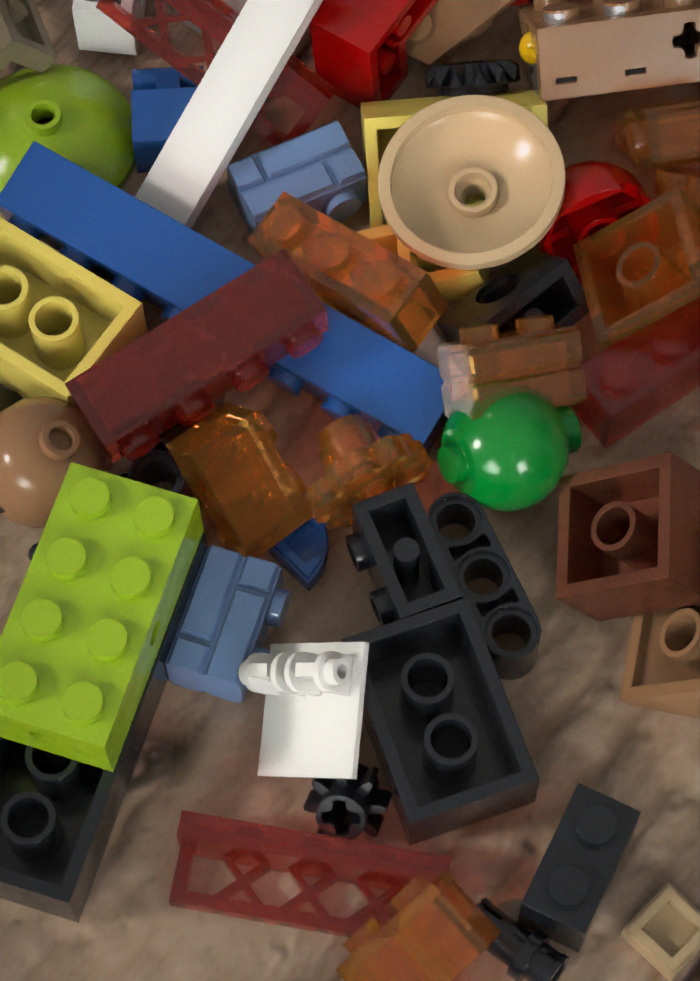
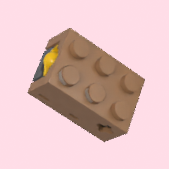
M533 0V4L518 6L520 28L519 53L522 57L523 76L536 94L539 95L542 102L700 82V0Z

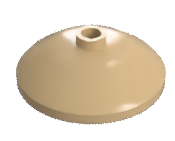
M488 95L451 97L431 104L414 114L391 138L382 156L378 173V194L383 215L398 240L411 252L426 261L442 267L461 270H476L498 266L514 260L529 251L547 234L557 219L562 207L566 186L563 156L549 128L526 108L512 101ZM471 195H480L485 198L483 203L478 206H469L464 203L466 198Z

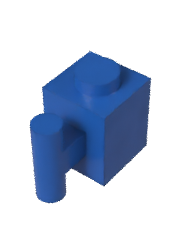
M203 65L132 69V143L138 173L149 172L204 77Z

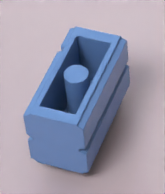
M339 121L331 122L230 163L226 168L230 195L258 247L271 241L275 244L292 242L305 232L306 227L327 218L333 222L345 220L353 216L360 209L361 204L367 202V176L365 169L354 149L352 150Z
M214 545L207 546L165 661L169 681L174 685L201 693L208 692L211 696L234 703L244 702L248 688L239 679V666L253 653L270 654L269 649L263 648L269 627L281 628L288 611L291 591L283 589L281 567L275 563L255 557H243L238 552Z

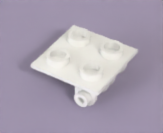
M369 642L271 644L270 654L253 653L240 664L238 675L241 683L252 692L265 694L257 776L357 779Z

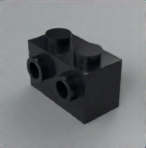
M413 482L352 504V534L346 535L345 541L357 572L368 569L376 590L369 592V599L380 626L462 599L461 591Z

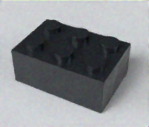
M468 597L342 639V642H369L362 719L387 787L392 792V800L409 846L535 802L540 779Z

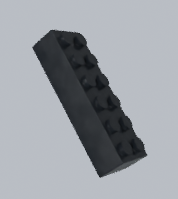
M203 531L113 772L0 737L1 899L79 923L168 679L165 661L208 546L206 532Z

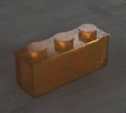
M284 191L247 239V242L272 274L411 353L416 351L448 307L447 302L427 271Z

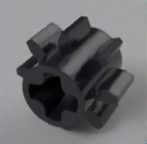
M358 763L357 779H313L311 784L314 789L310 791L306 799L304 810L316 813V821L319 825L317 833L320 836L326 834L334 839L344 840L346 846H351L354 838L359 836L363 830L373 837L378 835L384 820L382 813L387 811L392 798V792L379 789L380 786L377 778L379 769L376 766L368 768Z

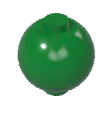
M501 383L488 385L470 393L450 414L444 427L441 447L437 454L439 469L448 483L453 484L460 493H465L475 498L483 508L504 512L525 509L546 498L557 487L567 468L569 454L575 453L580 449L582 441L581 429L576 415L565 404L554 406L539 392L518 384Z

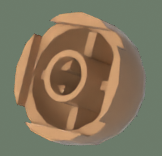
M47 396L25 398L0 412V507L5 510L2 515L13 523L34 528L45 527L71 462L104 471L106 455L101 435L89 417L71 403Z

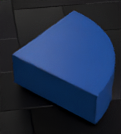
M310 500L264 540L265 549L308 591L315 586L323 574L329 552L328 534L324 518L315 503Z

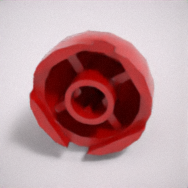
M587 160L566 167V186L562 207L554 224L536 244L539 252L567 258L580 283L591 284L612 278L633 266L641 258L637 248L645 241L647 234L653 241L658 231V212L636 177L618 165L608 161Z

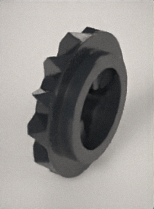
M510 59L447 62L435 64L425 72V86L427 88H438L439 96L482 95L509 91V83L521 80L519 64Z

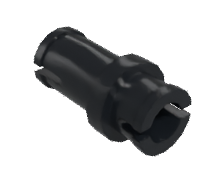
M486 897L473 908L460 930V934L465 938H470L507 965V975L516 981H522L523 979L527 981H558L570 960V957L566 954H561L549 945L550 937L540 929H536L532 933L494 906L492 901Z

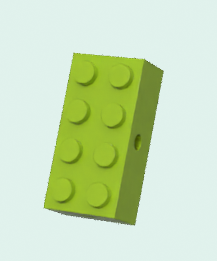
M70 463L0 637V737L107 771H114L204 531L198 499L77 463Z

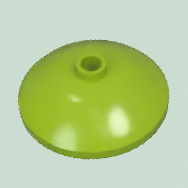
M51 64L43 73L30 68H24L0 79V193L33 141L119 189L125 185L136 163L132 143V108L123 94L112 83L87 69L64 64ZM44 118H53V120L47 124L36 123L38 120Z

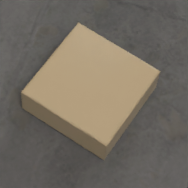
M668 882L622 929L620 935L668 981H672L700 952V911Z

